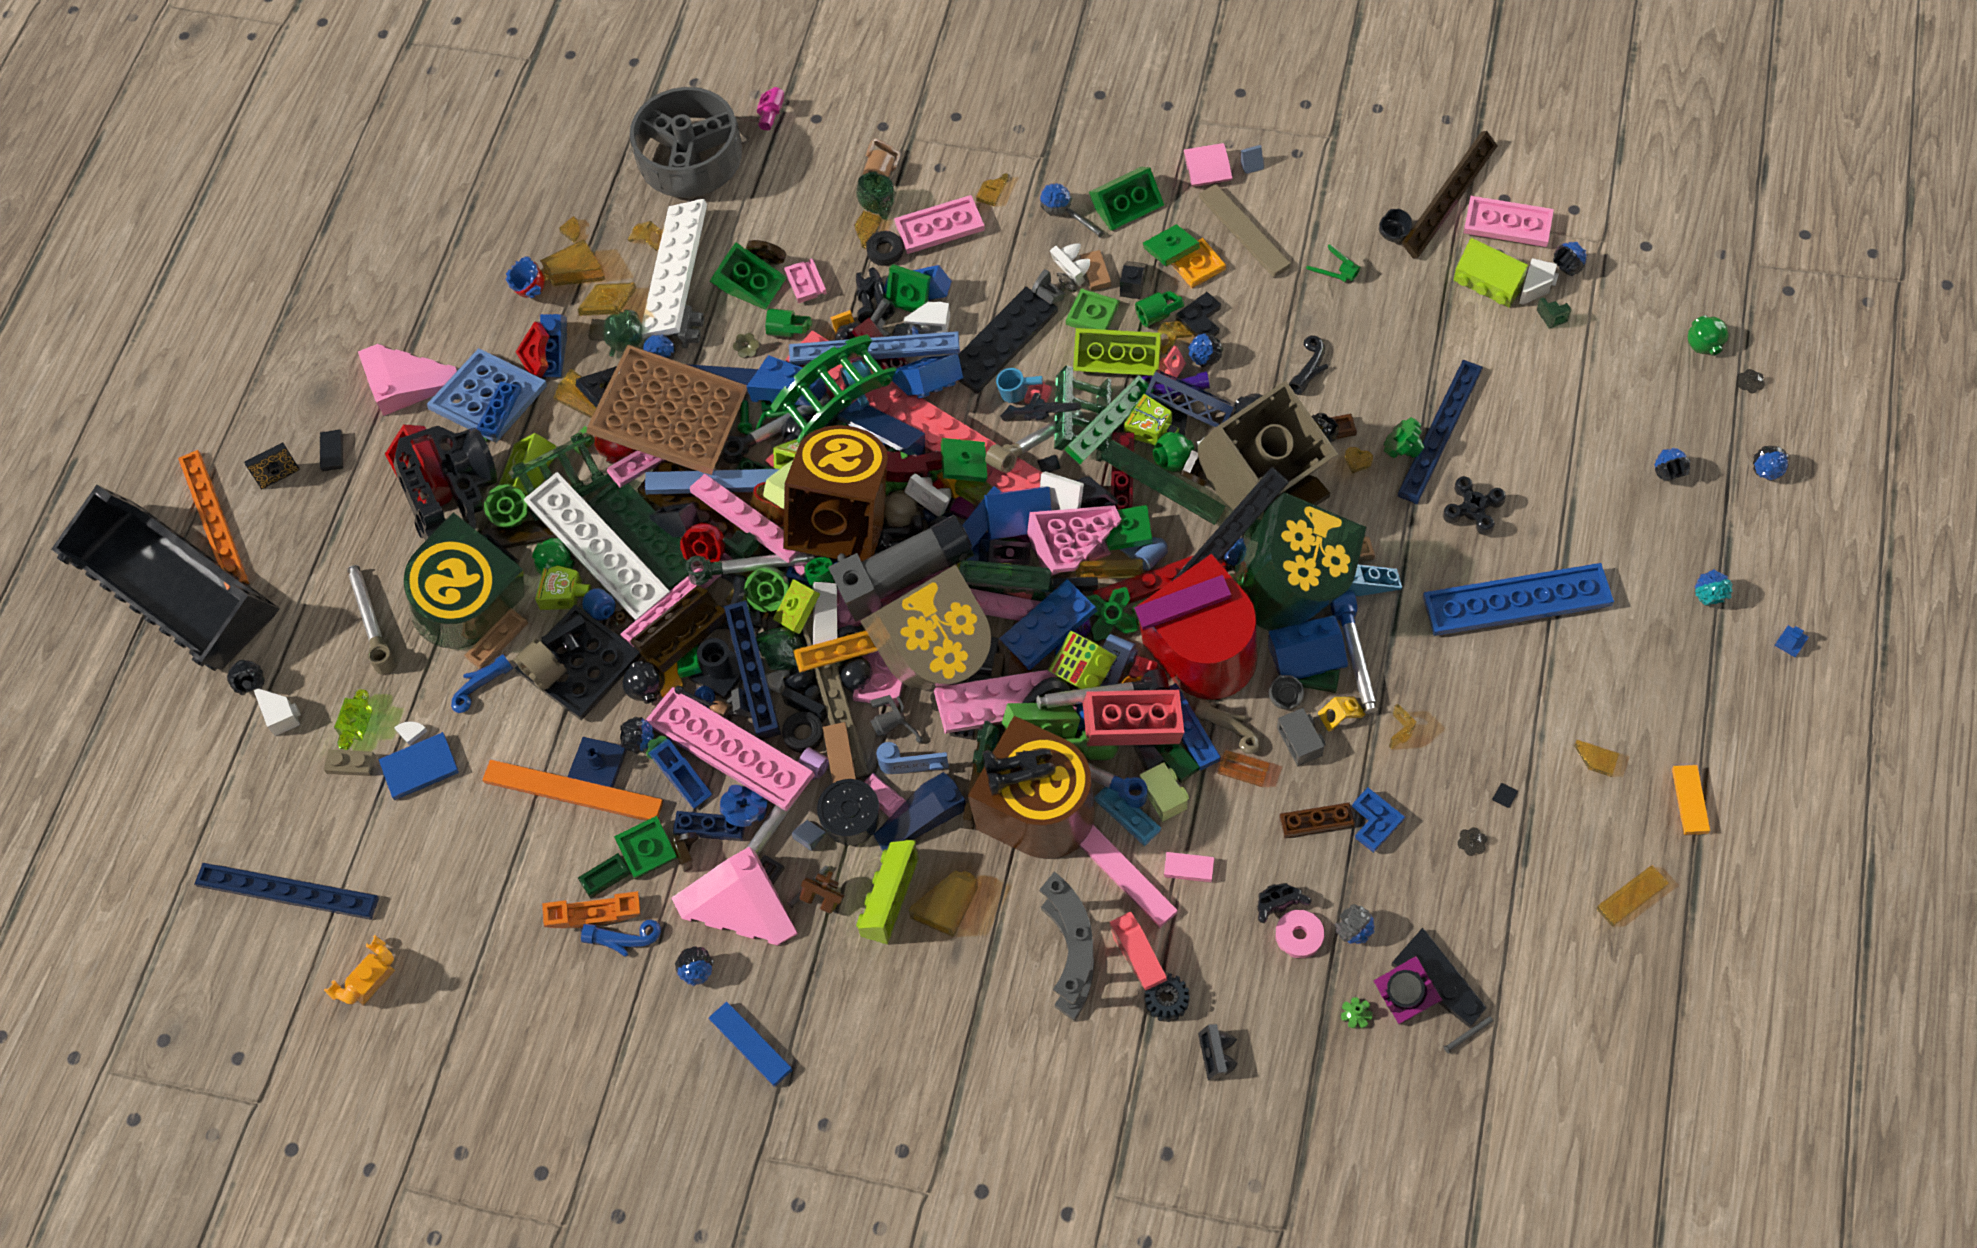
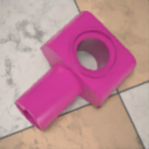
M774 87L761 95L757 107V113L761 116L758 123L760 129L765 131L771 130L775 116L781 110L784 90Z

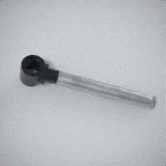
M825 393V396L820 400L823 407L831 400L830 396ZM802 405L797 408L801 414L812 415L816 413L812 406ZM790 413L783 415L743 438L741 436L727 437L722 450L723 459L729 464L739 463L743 456L749 453V448L781 432L785 421L791 416ZM736 448L738 449V451L732 453L729 452L728 449Z
M1154 669L1141 677V681L1045 694V697L1040 698L1038 695L1037 706L1041 709L1043 706L1052 708L1080 704L1084 702L1086 692L1170 690L1165 672L1161 669Z

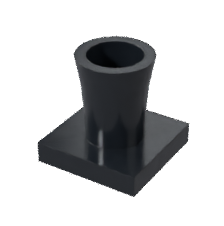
M707 639L701 643L697 651L702 672L690 675L688 678L699 686L710 687L715 695L726 700L742 679L736 653L730 651L728 645L721 639Z

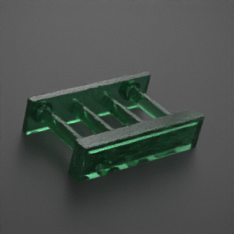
M1067 365L1056 375L1055 402H1059V404L1080 402L1082 409L1095 412L1097 416L1111 403L1113 389L1111 388L1110 378H1107L1100 386H1095L1076 380L1073 377V367ZM1073 388L1097 395V404L1075 398ZM1073 411L1055 413L1054 449L1062 451L1078 436L1072 431V424L1086 428L1092 421L1074 416ZM1111 434L1096 448V461L1101 462L1111 453Z
M582 432L574 434L570 437V441L526 464L520 462L514 465L512 471L508 472L512 479L520 478L528 495L535 488L526 472L539 467L545 481H547L553 475L546 462L557 456L572 483L571 487L580 497L613 481L606 470L602 472V470L598 469L585 444L591 438L587 433L582 434ZM575 447L580 451L591 472V478L584 482L579 480L565 453ZM531 509L529 510L535 521L540 519Z

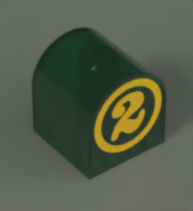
M453 512L415 551L406 565L404 589L412 623L424 639L439 647L460 649L472 646L510 608L513 609L524 597L523 569Z

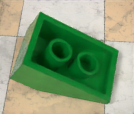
M735 242L709 282L729 295L766 310L787 277Z

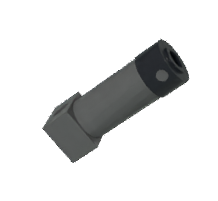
M953 515L931 526L929 529L863 561L860 560L857 553L848 558L843 553L839 554L837 557L839 562L828 568L855 622L883 608L881 599L947 567H952L974 556L963 525Z

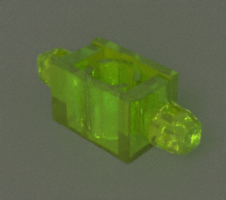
M358 689L353 699L345 698L334 726V729L339 734L337 743L340 749L349 750L354 742L353 739L363 740L373 712L368 704L369 693L367 690Z

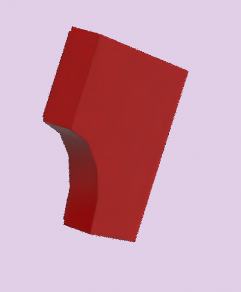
M534 321L517 348L516 354L527 372L542 378L549 367L545 354L549 335L541 322Z

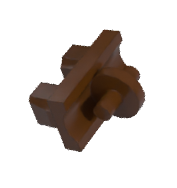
M829 871L827 876L820 873L817 874L815 879L823 884L808 877L803 879L801 884L803 888L800 900L812 904L816 894L824 897L820 909L829 914L843 901L845 895L828 887L829 885L837 889L839 882L832 879L834 874L832 871Z

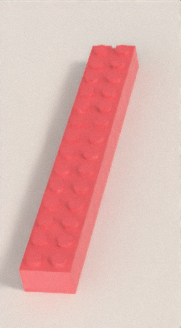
M811 331L801 343L829 340ZM789 356L786 358L788 363H790ZM840 364L829 370L828 373L843 391L847 387L840 373V368L843 367ZM796 365V366H799V367H802V368H803V367H805L806 365ZM893 381L886 387H880L865 394L870 406L924 432L925 454L930 451H941L942 438L985 442L986 453L991 446L996 444L923 398H917V395L908 396ZM825 383L826 393L832 400L835 395ZM1017 457L1014 468L1008 473H1003L986 463V482L961 480L982 495H987L993 486L1001 492L1040 487L1041 474L1043 472Z

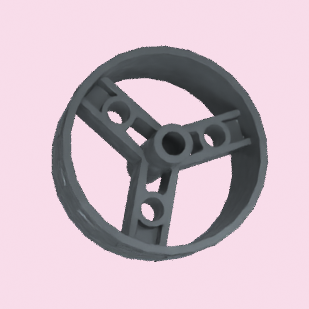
M680 87L661 92L650 98L639 108L630 126V142L642 177L653 189L665 195L689 198L713 192L730 180L739 168L742 159V141L736 117L728 102L710 90L698 87ZM690 118H704L705 120L692 124ZM650 138L672 149L669 166L657 164L642 154ZM725 143L723 148L713 157L701 162L700 152Z

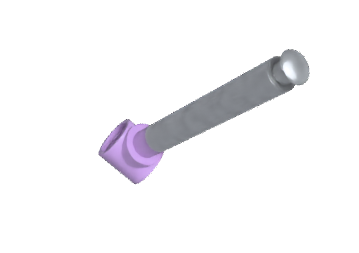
M808 747L800 756L798 763L812 770L815 775L812 780L822 777L829 766V759ZM776 805L746 848H752L758 856L788 811L786 812Z

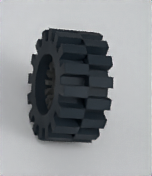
M1168 973V976H1166L1167 981L1145 991V1004L1152 1017L1157 1016L1159 1021L1166 1019V1022H1171L1172 1018L1178 1020L1179 1016H1183L1185 1010L1188 1009L1189 989L1188 987L1186 988L1184 980L1180 981L1179 976L1176 975L1173 978L1172 974ZM1163 993L1165 995L1172 994L1174 999L1171 1003L1169 1001L1162 1002L1160 996Z

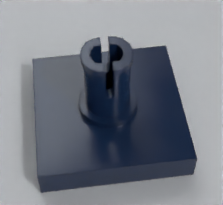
M582 737L567 777L613 788L627 750L618 744Z

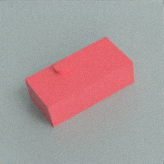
M1179 690L1086 692L1083 710L1087 746L1180 744L1184 735V725Z

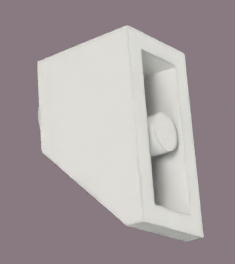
M1532 258L1519 304L1524 305L1549 293L1551 285H1556L1559 273H1555L1557 264Z
M927 302L906 316L904 323H911L916 327L919 334L948 332L950 319L949 303Z
M261 689L254 690L266 725L274 736L300 725L298 716L301 714L295 703L291 704L286 697Z

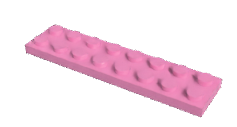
M672 687L646 719L651 724L653 730L787 812L815 776L814 772L697 701L683 694H676L675 688Z

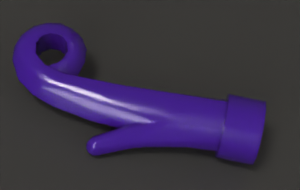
M1207 372L1197 373L1196 376L1180 379L1202 390L1210 388ZM1144 375L1141 378L1148 382L1151 381L1153 376ZM1156 381L1152 393H1167L1165 386L1158 384ZM1176 392L1171 394L1172 399L1174 400L1183 393Z

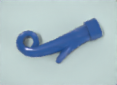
M504 654L496 658L492 664L463 675L465 679L470 680L454 694L451 700L453 711L457 713L466 712L471 706V699L467 695L499 675L506 674L513 669Z
M646 920L640 926V936L598 928L592 924H584L581 942L604 945L626 957L628 952L622 946L640 947L650 945L659 938L661 927L655 920ZM648 927H653V932L647 936L645 930Z

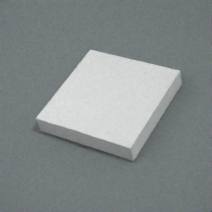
M1046 471L1041 474L1040 487L1049 486L1052 511L1081 508L1083 483Z

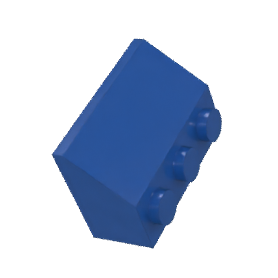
M958 353L924 357L898 367L892 381L908 396L917 395V398L927 397L930 395L929 392L942 391L943 387L956 385L955 381L963 378Z
M1335 615L1269 631L1268 648L1279 675H1292L1296 679L1325 673L1328 670L1348 667L1343 636Z

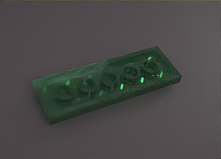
M614 481L588 501L589 506L669 591L697 568L693 566L695 563L691 562L690 559L687 561L684 558L680 548L681 538H673L650 520L649 515L654 513L655 510L629 483L619 487Z

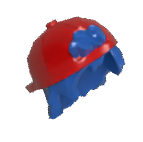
M524 256V258L516 261L515 265L511 266L512 269L506 272V281L509 288L513 289L519 296L535 298V296L541 294L544 288L545 277L538 264L531 261L530 257Z

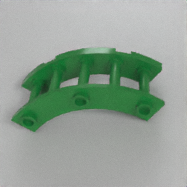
M868 334L845 341L846 345L838 349L834 346L813 359L794 376L795 381L789 388L784 386L770 407L775 413L788 411L803 430L797 438L798 443H801L808 434L823 428L840 410L848 407L855 399L877 388L886 387L892 382V378L897 370L895 367L882 370L868 353V347L872 342ZM861 357L874 374L863 378L849 360ZM840 364L856 382L843 391L828 373L829 370ZM818 378H822L835 395L824 407L809 389V386ZM802 394L817 412L809 423L795 407L796 401Z

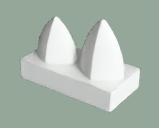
M1071 244L1062 249H1059L1057 246L1053 247L1050 253L1055 263L1078 286L1082 285L1085 282L1083 275H1085L1090 266V259H1080L1072 262L1079 253L1081 244Z
M916 473L910 477L905 490L907 495L936 516L944 514L952 495L951 488L936 489L932 486L931 478L920 477Z

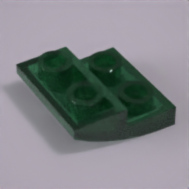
M984 721L983 729L979 728L977 742L980 743L979 750H974L973 763L976 764L977 773H981L985 767L983 751L993 752L1002 737L1001 732L989 721Z

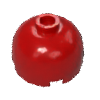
M595 436L596 450L600 456L606 458L607 463L615 464L636 452L635 449Z
M700 523L692 526L684 533L680 541V548L684 558L687 561L690 559L691 562L695 563L693 566L707 569L713 567L722 559L726 550V540L718 527L712 524Z

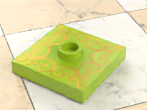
M793 579L773 620L800 634L820 593Z

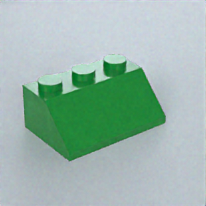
M1139 167L1089 191L1097 213L1111 231L1164 206L1150 167Z

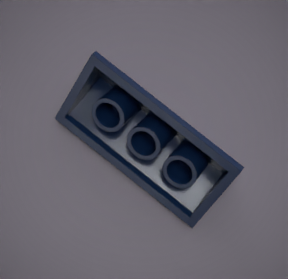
M858 399L837 415V420L849 426L866 430L876 436L881 442L905 454L917 456L925 454L924 432L870 405L862 408Z

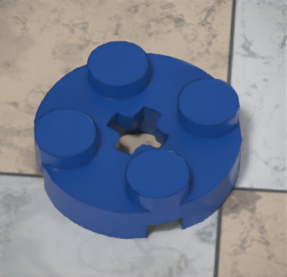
M731 785L728 791L721 797L720 813L732 825L740 827L751 826L752 822L756 820L760 822L767 813V800L746 786ZM742 804L748 805L744 808H740V805Z

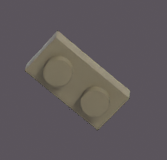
M329 749L324 771L326 774L371 776L376 755L370 751Z

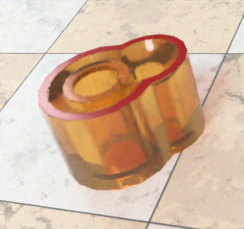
M766 482L757 484L754 487L751 507L778 527L784 526V509L763 496Z

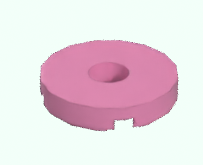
M1293 910L1279 919L1275 930L1276 941L1279 948L1289 954V956L1307 958L1314 955L1324 941V928L1321 921L1314 914L1305 910ZM1296 929H1302L1306 932L1307 936L1304 939H1297L1294 937L1293 932Z

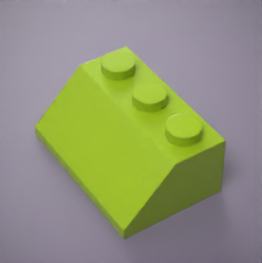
M1471 238L1456 267L1454 281L1496 301L1498 304L1510 308L1522 290L1528 265Z
M536 433L515 443L499 485H512L514 488L522 490L527 497L546 480L549 464L552 463L555 457L556 445Z

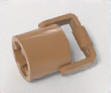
M874 138L870 142L865 155L868 157L863 171L865 180L878 186L886 184L891 171L894 172L900 152L884 141ZM874 145L879 147L881 150H873Z

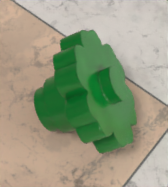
M1412 417L1407 419V421L1402 420L1393 428V432L1387 435L1383 444L1385 446L1383 451L1392 458H1396L1398 455L1402 456L1403 454L1412 458L1418 456L1424 448V444L1419 438L1422 432L1420 429L1421 423Z

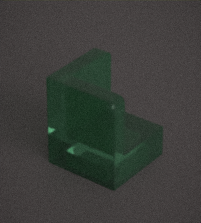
M1544 297L1539 299L1537 312L1549 329L1568 322L1572 310L1568 303L1559 306L1556 301L1548 303Z
M737 530L730 540L726 537L722 540L726 549L740 558H750L760 545L755 535L750 532L746 535L740 530Z

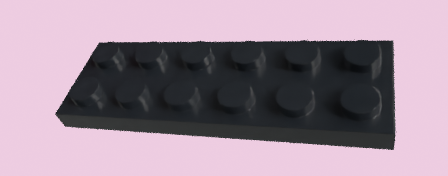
M1026 286L958 354L963 378L957 381L978 394L1058 313V307L1048 303Z

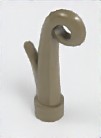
M1203 699L1200 701L1195 710L1196 717L1202 720L1206 719L1243 737L1239 742V747L1244 753L1253 754L1260 749V740L1257 735L1239 722L1245 721L1246 716L1219 710Z

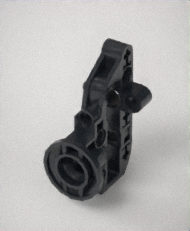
M434 426L400 438L396 448L394 468L415 516L414 524L419 537L425 539L428 548L438 544L433 539L435 536H441L445 542L467 544L476 529L474 513L483 511L481 502L483 498L479 489L497 483L495 464L484 437L475 427L454 433L443 427ZM424 441L430 442L441 472L448 483L466 524L467 530L454 536L451 535L439 502L436 501L429 483L425 482L421 473V465L412 445ZM446 443L450 445L451 449L443 450L440 445ZM401 458H403L405 461H408L407 466L404 461H401ZM464 482L468 485V489H460L457 484ZM419 495L422 500L426 499V502L424 504L422 501H418ZM449 549L444 553L443 550L433 554L432 557L438 566L443 562L445 554L448 559H459L461 551ZM445 568L442 571L449 572L451 570L449 568Z

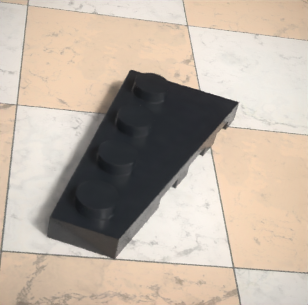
M1422 927L1394 959L1391 966L1396 968L1416 956L1442 999L1439 1004L1467 1027L1471 1028L1485 1012L1486 1006Z

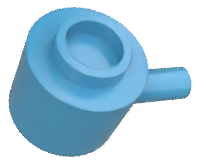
M861 360L852 363L863 378L872 374L869 366L866 363L863 364ZM844 367L840 368L842 379L847 388L856 383ZM865 394L857 398L862 408L870 404Z
M1007 368L998 374L996 384L1004 401L1016 403L1025 397L1027 386L1043 384V376L1023 377L1020 370Z

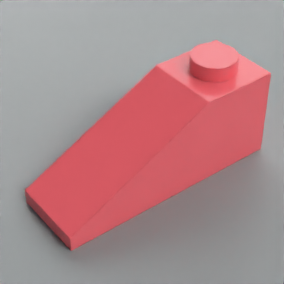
M1132 912L1110 921L1113 939L1145 991L1167 981V977Z

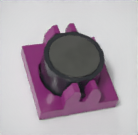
M1416 956L1373 980L1399 1025L1442 1001Z

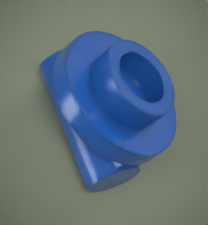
M701 686L694 693L695 696L712 703L715 701L714 691L708 686Z

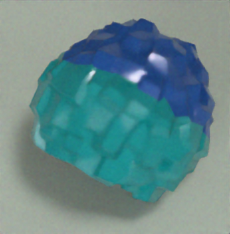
M1715 569L1701 574L1694 586L1696 597L1705 606L1724 602L1725 598L1731 599V593L1733 592V584L1728 579V576Z

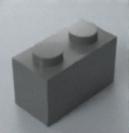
M1304 708L1279 717L1277 721V730L1297 766L1323 756L1324 746H1326L1323 736L1320 733L1317 734L1314 728L1315 723L1310 714L1307 715Z

